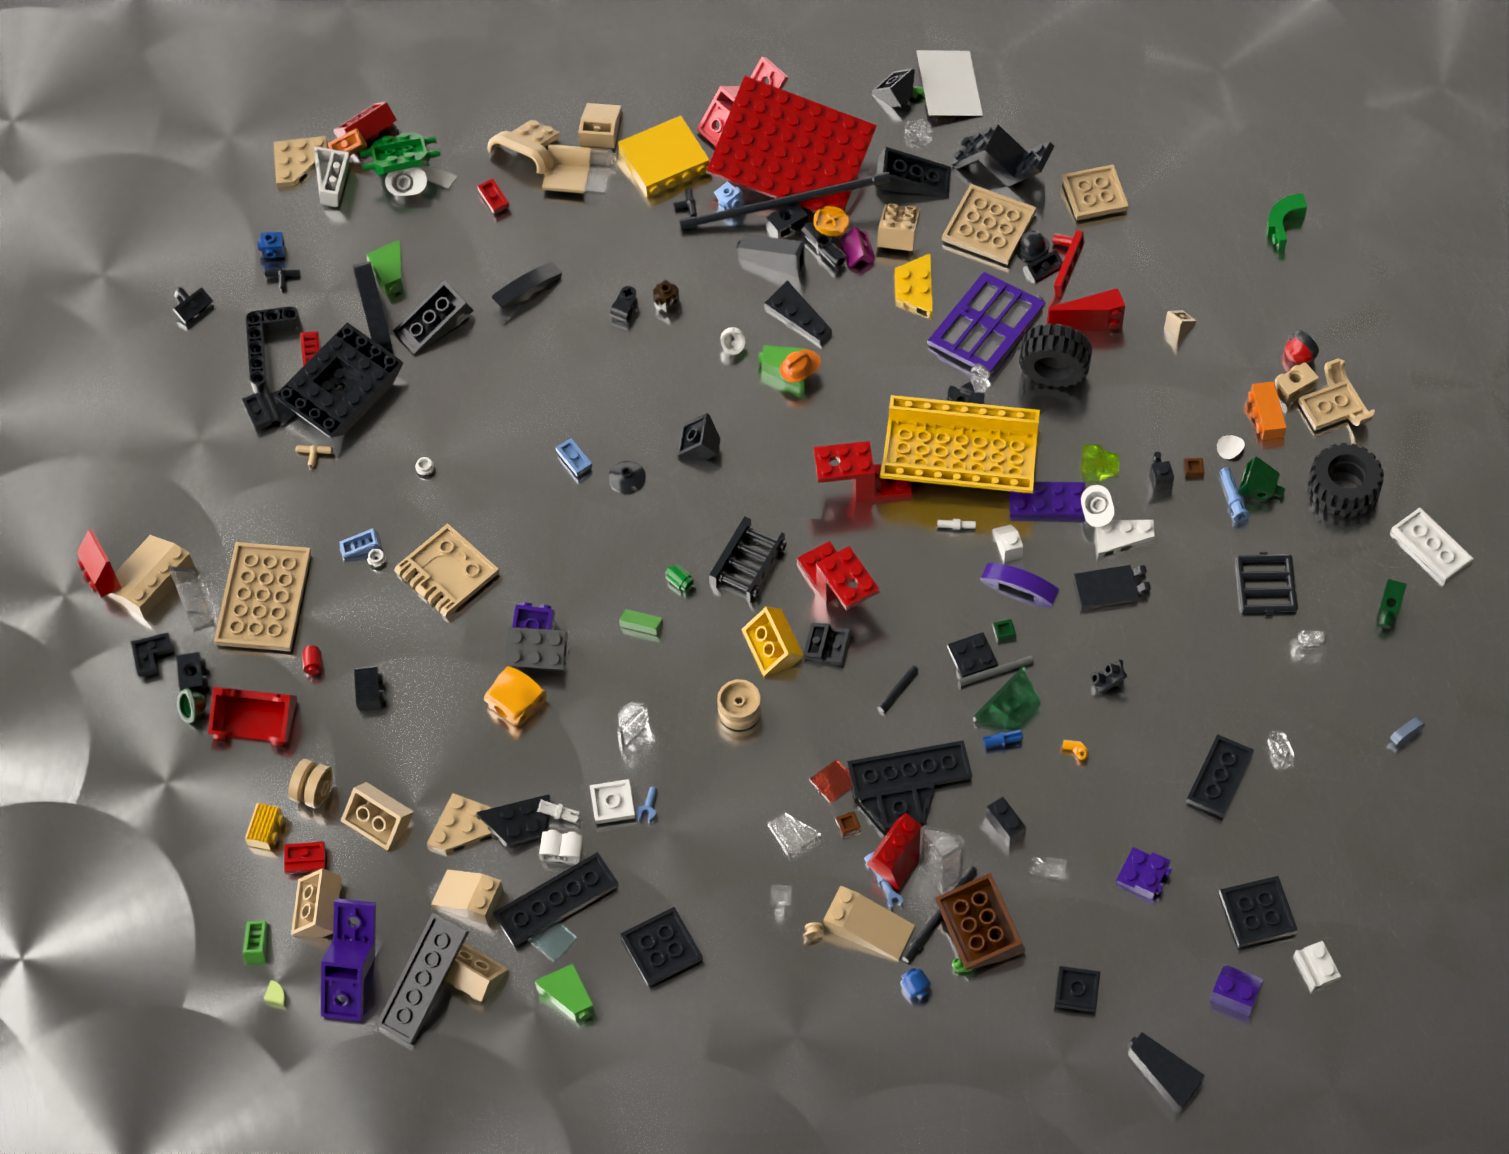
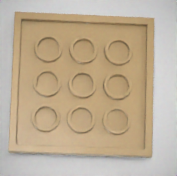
M970 184L942 235V241L1008 265L1036 212V207Z

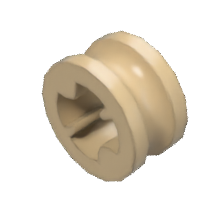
M819 922L806 924V937L809 939L823 937V924Z

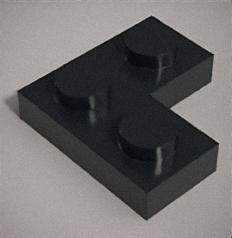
M169 632L130 642L138 678L158 673L154 657L173 652Z

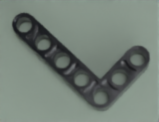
M371 261L353 265L371 339L385 349L390 348L392 343Z
M288 306L256 310L246 315L249 376L255 393H262L265 389L269 390L266 333L299 328L301 320L296 307Z

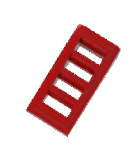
M318 331L300 333L303 366L314 356L307 354L317 353L321 349Z

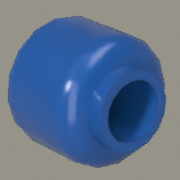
M914 967L901 976L900 984L909 998L917 996L918 999H921L929 993L927 989L931 986V982L922 969L916 970Z

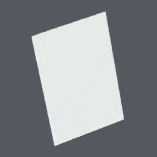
M916 50L929 115L983 116L970 51Z

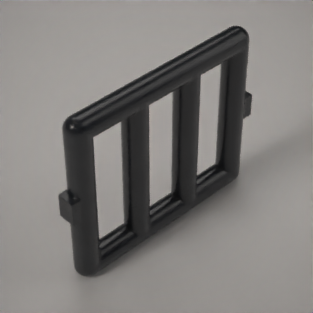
M1260 552L1259 555H1237L1235 557L1239 604L1242 613L1273 615L1274 612H1296L1298 610L1292 555H1268L1267 552ZM1285 562L1286 571L1244 572L1243 563ZM1287 578L1288 582L1287 588H1246L1245 579ZM1289 595L1290 604L1247 605V596Z

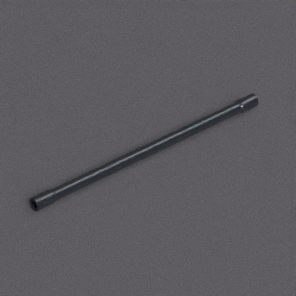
M884 172L871 177L697 217L680 219L681 230L689 229L702 224L850 190L891 182L889 172Z

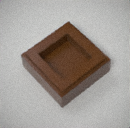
M1184 458L1185 478L1204 477L1203 458Z
M854 811L835 817L842 837L861 831L860 823Z

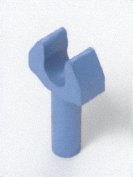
M650 787L645 805L637 807L638 821H641L644 813H649V824L656 819L657 812L652 808L658 790L656 787Z

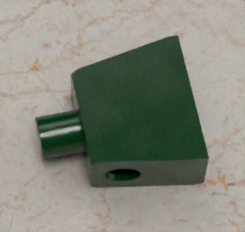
M1255 456L1246 464L1238 493L1260 501H1267L1272 495L1281 498L1285 488L1277 484L1280 476L1279 472Z
M1392 579L1387 580L1377 613V618H1380V627L1389 629L1391 623L1396 622L1407 586L1406 583Z

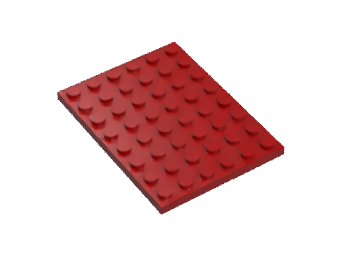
M744 75L706 173L772 198H780L854 181L857 179L877 125ZM852 190L798 202L802 209L812 213H816L817 210H822L827 206L837 207L844 211Z

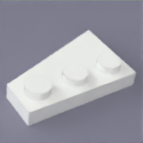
M1111 520L1109 524L1103 527H1096L1098 557L1110 551H1119L1126 546H1136L1154 540V521Z

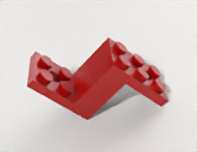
M870 441L813 447L818 483L852 479L856 503L912 497L910 481L895 480L894 483L889 484L885 478H880L882 464H873ZM836 460L839 462V464L833 466L830 464V462Z
M828 541L797 557L798 564L826 604L838 598L844 608L848 610L880 593L879 587L850 546L837 552L831 542Z

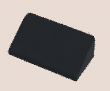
M1053 250L1024 266L1023 269L1035 282L1061 268L1063 261L1057 250Z

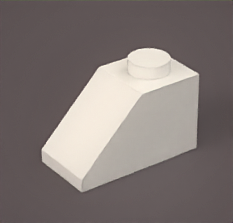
M1012 525L993 529L1003 561L1008 562L1022 558L1023 544L1018 530Z

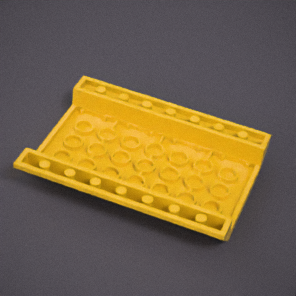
M891 395L880 478L1033 493L1040 410Z

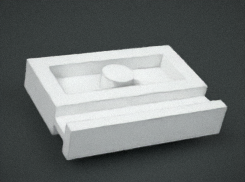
M1323 941L1295 951V956L1313 990L1316 987H1322L1340 980L1341 975Z

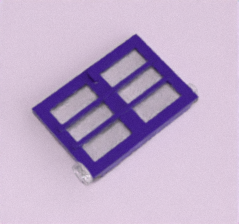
M983 272L928 339V345L972 366L971 372L973 376L978 380L985 381L992 372H995L1039 317L1046 302L1039 294L1033 296Z

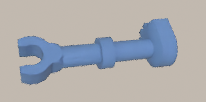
M874 852L868 854L864 858L866 863L869 861ZM877 874V880L879 884H882L887 894L889 909L892 910L894 907L892 904L893 900H897L900 906L903 905V898L896 894L890 883Z

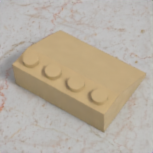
M149 535L115 572L122 588L108 594V596L144 619L194 565L190 553L175 543Z

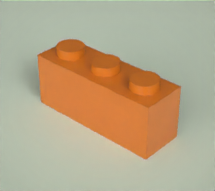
M1274 381L1252 384L1251 391L1248 392V399L1253 404V418L1257 419V433L1261 435L1262 441L1284 438L1286 424Z

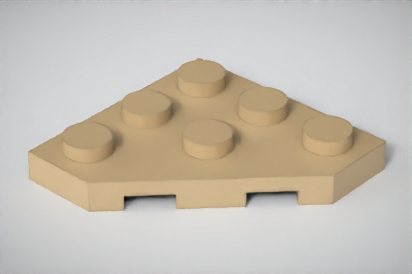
M326 136L274 142L277 188L295 186L305 173L308 174L316 166L314 146L327 148Z
M452 793L427 842V846L446 854L462 845L467 846L480 841L481 838L486 836H494L488 830V826L481 819L478 820L476 818L478 811L490 809L491 807Z

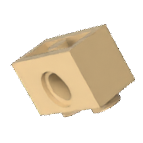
M1306 362L1301 365H1295L1289 372L1282 373L1276 377L1275 386L1277 394L1286 404H1289L1315 389L1319 377Z

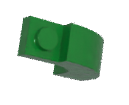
M1303 193L1282 198L1272 207L1269 213L1266 237H1272L1273 244H1276L1278 251H1285L1287 243L1283 225L1290 220L1303 219L1306 216L1307 204Z

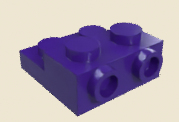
M521 602V605L515 604L512 627L553 630L555 610L551 609L552 606L540 604L539 608L532 607V603Z
M1133 847L1116 879V884L1153 900L1155 895H1160L1164 884L1162 881L1164 877L1168 878L1171 873V860L1154 852L1150 855Z

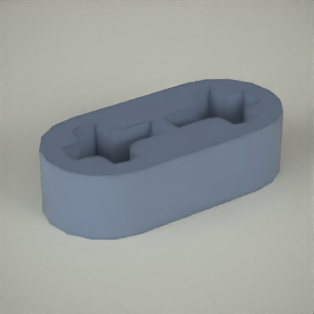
M1417 716L1395 731L1390 739L1396 746H1400L1424 728L1425 723Z

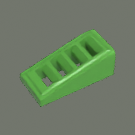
M267 920L248 921L246 924L243 957L246 963H263L266 960ZM251 930H261L258 932H251Z

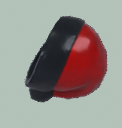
M1299 329L1297 332L1289 333L1284 352L1288 360L1301 365L1304 362L1308 364L1314 361L1319 354V348L1311 336Z

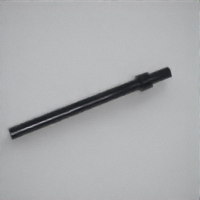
M971 866L955 888L968 883L977 872V869ZM940 909L936 911L918 937H914L910 942V947L902 956L905 962H909L917 951L919 952L924 946L923 942L943 917Z

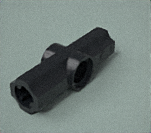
M814 222L806 223L801 229V234L816 248L817 254L824 256L834 267L839 268L847 260V255L832 241V237L821 234L816 230Z

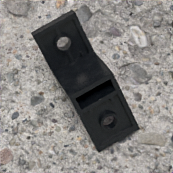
M997 124L987 127L981 132H976L970 137H965L961 141V147L955 153L951 165L958 169L979 160L1008 187L1041 173L1055 146L1048 142L1026 151Z

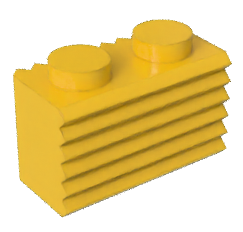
M257 803L245 837L248 846L271 850L273 844L277 843L278 828L282 827L284 822V815L280 807Z

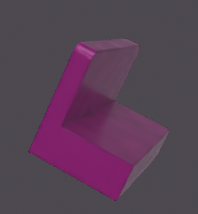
M853 227L840 238L844 253L847 255L848 266L853 267L860 260L870 264L876 260L867 231Z

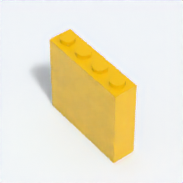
M682 116L673 118L618 142L619 154L646 197L656 195L663 190L673 188L677 184L705 174L710 162Z

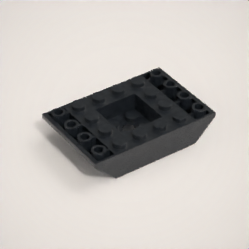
M347 322L274 395V398L330 439L342 436L389 390L403 366V361ZM340 384L345 387V389L342 391H337L335 389V387Z

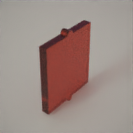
M837 759L810 778L811 783L818 789V793L822 794L829 803L852 788L848 769H845Z

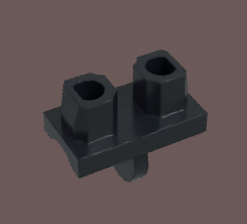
M1118 659L1114 663H1108L1104 666L1103 670L1090 675L1092 684L1097 686L1098 693H1104L1113 686H1121L1124 683L1127 674L1123 669V660Z

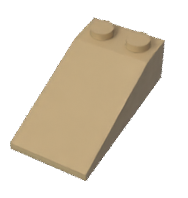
M841 885L823 920L824 930L899 961L915 928V925L860 893Z

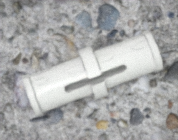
M541 799L537 812L554 816V819L557 820L560 818L576 824L579 811L563 807V804L560 803L556 805Z

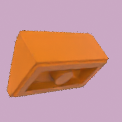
M357 128L328 143L329 149L349 152V156L368 147Z

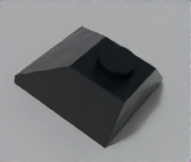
M911 68L894 71L871 91L872 94L890 107H903L913 95L915 70Z
M703 414L682 424L677 451L679 458L707 460L718 455L721 438L710 414Z

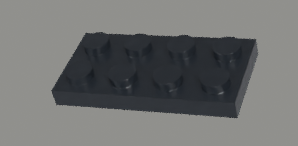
M1217 734L1186 802L1224 818L1251 760L1254 749Z

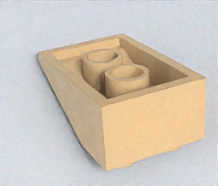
M447 870L431 906L488 925L503 892L502 882L499 879L480 873Z

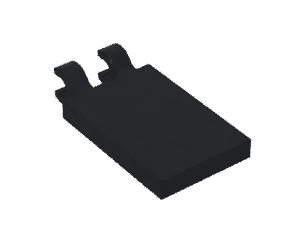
M1131 565L1075 573L1074 581L1081 610L1137 602L1139 596L1150 595V582H1143L1138 586L1135 584L1136 579L1146 578V566L1141 565L1131 569Z

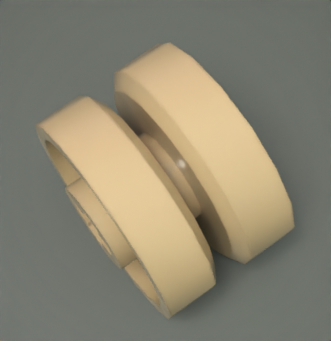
M739 679L729 681L721 687L718 692L717 705L720 720L725 726L733 730H744L757 723L761 714V697L757 687L749 681Z
M302 759L296 766L289 783V799L298 803L304 801L307 806L319 808L325 801L332 784V768L323 764L317 766L315 761Z

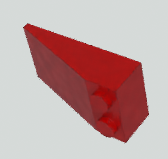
M1118 288L1048 307L1047 324H1062V326H1070L1072 329L1079 331L1115 330L1123 326L1126 305Z

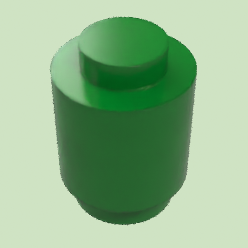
M679 564L671 565L666 570V579L679 590L685 592L693 585L694 579L692 575Z

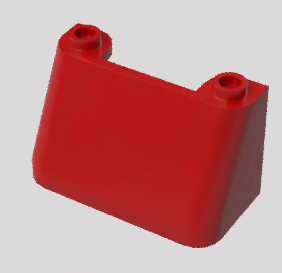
M213 687L208 734H214L215 739L235 736L270 740L271 745L283 746V742L288 741L297 696Z

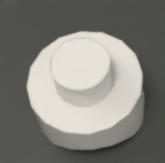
M731 327L724 330L721 334V346L726 353L735 355L743 350L745 336L740 329Z

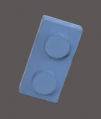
M572 438L556 447L557 453L577 477L593 467L591 461Z

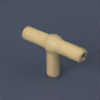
M316 444L311 446L297 445L296 452L310 453L308 466L315 467L317 454H332L333 447L318 446Z

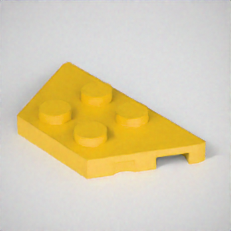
M930 254L895 268L896 302L908 305L915 310L919 308L927 311L928 315L933 313Z

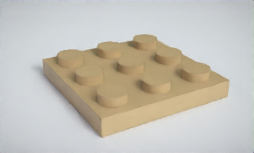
M1114 164L1062 174V181L1076 221L1128 210L1129 205Z

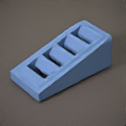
M374 528L339 542L344 559L368 554L372 549H383L379 533ZM347 545H351V551L348 550Z

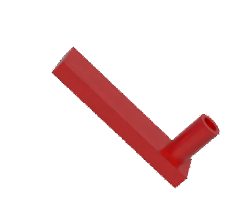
M1076 230L1074 237L1056 233L1053 235L1052 244L1069 247L1054 283L1055 297L1062 298L1085 243L1083 231Z

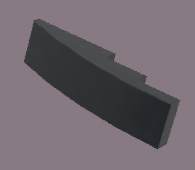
M549 262L510 282L493 294L492 299L502 309L529 300L532 293L546 288L547 283L560 279L562 272L552 262Z

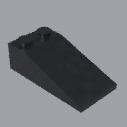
M885 147L878 157L876 174L889 172L891 182L876 185L875 187L892 192L948 196L951 175L950 166L889 147Z
M444 280L393 332L416 355L461 324L474 310Z

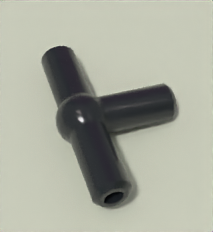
M687 188L685 190L687 200L673 203L674 209L688 207L690 217L697 216L696 201L693 197L692 189Z
M280 268L278 270H264V277H279V289L281 290L286 289V276H300V269Z

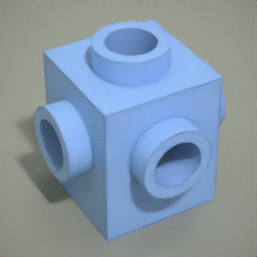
M728 181L714 192L719 201L718 204L723 210L740 207L745 203L742 197L744 194L741 189L732 186Z

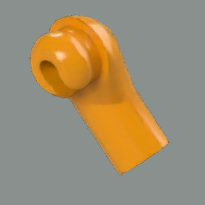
M1063 740L1062 750L1073 751L1080 760L1087 759L1089 751L1082 742Z

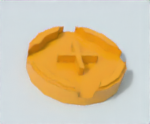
M827 206L822 210L816 211L814 226L821 234L839 236L847 231L849 216L840 208Z

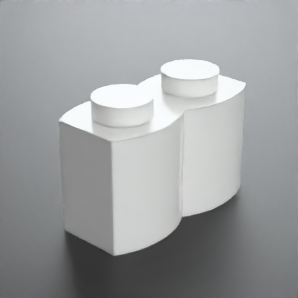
M557 830L543 832L539 853L540 860L567 864L579 863L582 854L583 836L577 832H568L566 834H561Z

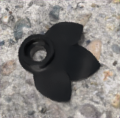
M971 382L964 384L959 389L955 386H950L948 389L949 399L955 402L981 404L985 398L984 393H975Z

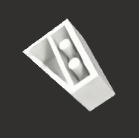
M314 146L320 204L338 207L349 168V152Z

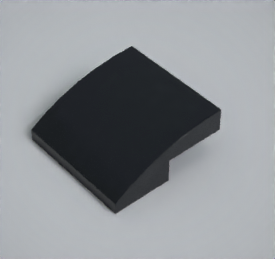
M811 623L803 657L815 662L844 666L852 635L851 630L848 628H832L827 623Z

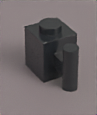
M1160 452L1154 453L1149 473L1154 492L1172 489L1174 482L1170 461L1162 462Z

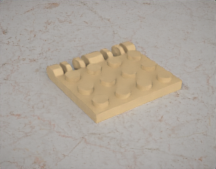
M448 523L402 560L394 569L406 581L418 572L419 574L410 581V585L425 599L428 598L427 601L430 604L437 601L443 595L444 597L436 604L435 608L446 618L453 615L459 606L499 574V569Z

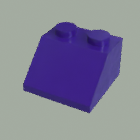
M1224 964L1212 991L1210 1001L1250 1016L1264 979Z

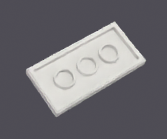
M1420 507L1391 529L1444 583L1473 562L1474 558Z

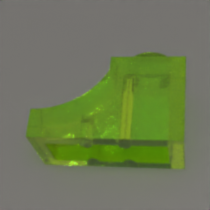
M1082 444L1080 472L1118 474L1119 454L1108 452L1098 444Z

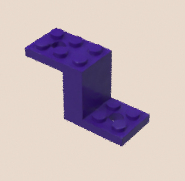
M338 898L334 901L333 940L321 961L320 1017L361 1021L363 1018L364 979L375 959V902ZM356 917L360 923L353 924L350 918ZM343 995L346 997L347 1001L341 1002L338 1000L337 996Z

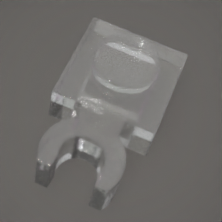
M1034 857L1031 864H1037L1039 867L1031 868L1030 873L1033 875L1044 873V879L1064 881L1067 860L1047 857L1046 862H1043L1041 859Z

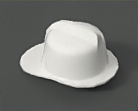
M414 167L389 172L386 176L385 184L388 191L393 195H416L425 189L427 176L422 169Z
M1093 485L1088 487L1081 497L1085 519L1091 526L1103 527L1109 524L1114 516L1111 495L1103 486Z

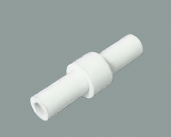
M954 518L953 520H938L937 527L953 528V530H960V528L975 529L976 521H961V519Z

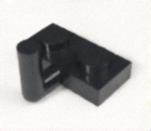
M177 287L174 296L176 298L182 297L184 301L178 304L173 311L185 324L209 306L213 300L202 287L190 296L183 287Z

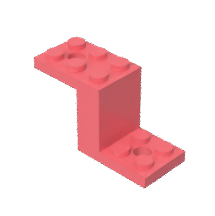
M761 57L750 77L766 83L765 79L768 77L769 85L783 89L789 78L766 57ZM720 86L696 129L715 147L740 86ZM717 121H719V123H720V128H719V130L717 129V126H716Z

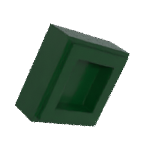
M1012 619L993 623L992 627L997 643L1016 639L1017 635Z

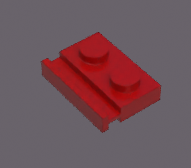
M324 841L284 844L285 874L308 873L322 868L325 869Z

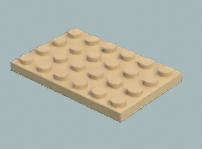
M236 542L214 644L219 646L291 651L311 549Z

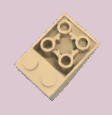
M587 103L581 117L578 132L580 146L615 149L621 105Z
M885 204L878 227L877 247L913 251L920 208Z

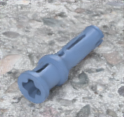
M1231 468L1221 469L1219 474L1229 497L1228 505L1233 510V518L1237 522L1244 521L1250 517V512L1245 507V499L1238 493V487Z

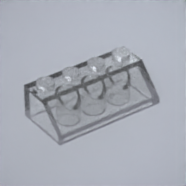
M924 825L921 827L919 863L940 891L944 892L957 884L962 878L965 842L953 830Z

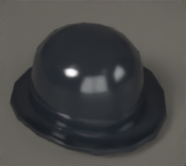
M1030 230L1022 236L1016 252L1024 260H1036L1047 253L1050 243L1048 238L1039 231Z

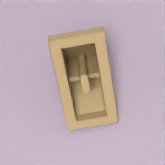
M1183 310L1168 311L1164 329L1179 339L1197 321Z

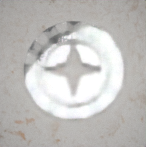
M922 118L910 119L904 125L905 137H908L910 141L916 140L917 143L919 140L925 141L932 132L931 124ZM915 128L921 130V133L915 132Z

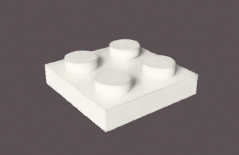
M629 779L590 785L595 824L635 818Z

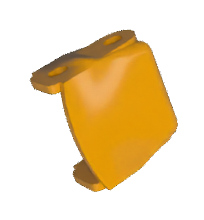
M507 666L486 692L484 701L496 713L513 725L519 726L541 708L545 703L547 695L546 691L541 689L529 676L511 666Z

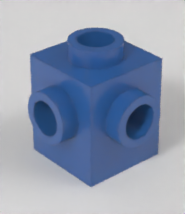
M261 233V239L258 240L257 245L258 251L262 252L263 258L285 257L283 233Z

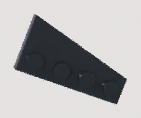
M788 280L764 303L766 309L819 345L832 334V329Z

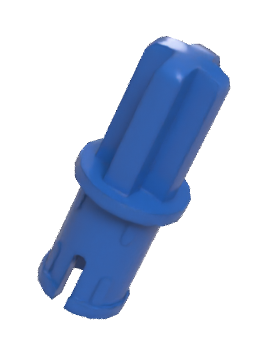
M1021 730L1006 733L1000 731V733L995 735L983 736L985 749L1001 745L1005 747L1007 743L1023 740Z

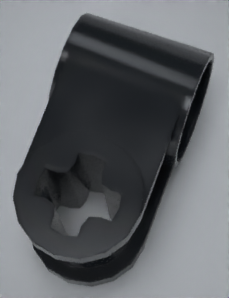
M625 286L621 289L610 309V317L629 322L638 304L634 287Z

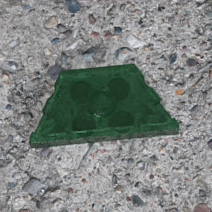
M1023 666L973 716L975 722L1016 731L1041 705L1039 696L1035 693L1034 686L1029 681Z

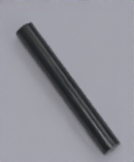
M912 665L877 707L879 711L884 712L918 672L916 666Z

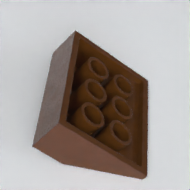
M991 873L935 897L966 970L1004 961L1026 951Z

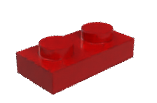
M493 178L477 185L479 193L493 214L510 207L508 200Z

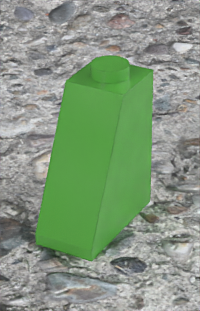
M399 240L366 254L367 260L371 261L373 273L386 295L395 293L403 288V259Z
M763 345V352H759L758 363H762V371L799 389H804L805 379L794 383L786 381L780 374V366L790 353L807 348Z
M573 964L535 981L537 991L574 1021L586 1020L595 1013L593 1004Z

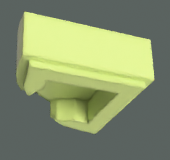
M271 980L264 1000L284 1006L285 995L282 987L277 982Z

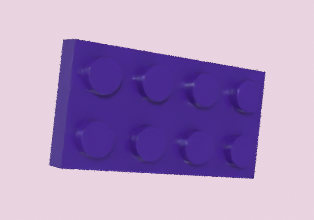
M1034 481L1033 493L1009 491L1010 517L1085 519L1081 505V497L1086 490L1085 482Z

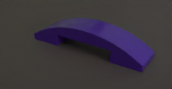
M987 563L980 579L999 586L1001 583L1034 595V600L1050 606L1053 605L1059 592V588L1033 573L999 563Z

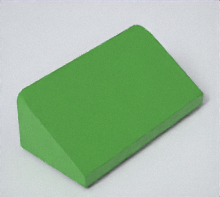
M625 609L619 620L620 627L656 636L662 622L661 617Z

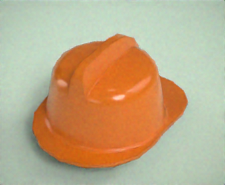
M809 349L792 352L781 363L780 374L788 382H800L820 368L821 358L816 352Z

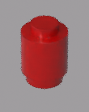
M315 645L305 647L302 653L303 671L309 675H317L323 670L322 652Z

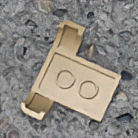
M530 120L512 132L502 131L493 136L488 142L487 150L490 153L493 151V148L503 145L532 158L536 163L537 173L545 174L553 169L552 157L545 147L557 140L560 132L552 127L542 125L538 121Z
M1341 359L1325 363L1324 371L1329 387L1298 398V403L1314 430L1345 419H1349L1352 424L1358 426L1371 421L1375 413L1374 409L1369 412L1347 378L1345 361Z

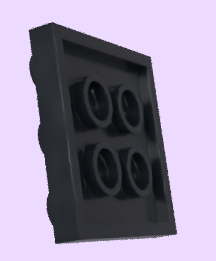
M1279 876L1220 889L1219 894L1238 948L1298 933V928Z
M675 907L620 933L623 943L648 987L703 960L701 952Z

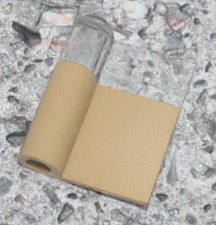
M549 144L548 152L552 157L553 169L545 173L542 190L606 194L611 167L616 161V153H613L612 149Z

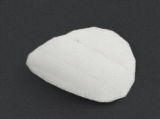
M1226 435L1218 440L1217 451L1222 458L1232 459L1243 450L1245 444L1237 436Z

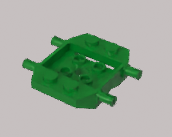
M404 132L399 136H385L382 139H378L372 144L370 149L359 150L361 158L367 156L374 158L372 163L362 164L363 171L374 169L377 176L389 172L419 166H430V158L440 157L439 149L426 151L428 144L437 143L436 136L425 138L415 132Z

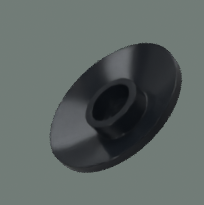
M621 461L611 468L608 479L614 490L629 494L638 491L644 485L646 473L644 468L634 461Z

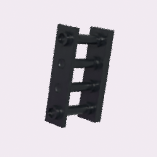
M744 516L709 574L710 585L717 587L719 582L725 581L745 590L747 601L751 602L753 597L758 596L761 588L760 585L779 553L783 552L786 548L785 533L781 532L777 540L753 530L751 519ZM746 537H752L773 546L769 554H765L745 545L744 541ZM742 551L764 561L760 569L736 560L737 552L740 553ZM728 567H736L754 575L755 578L751 584L726 574Z

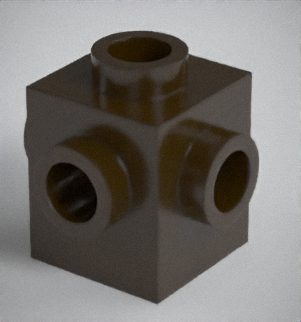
M666 279L662 283L657 284L653 289L654 303L667 313L679 303L678 287Z

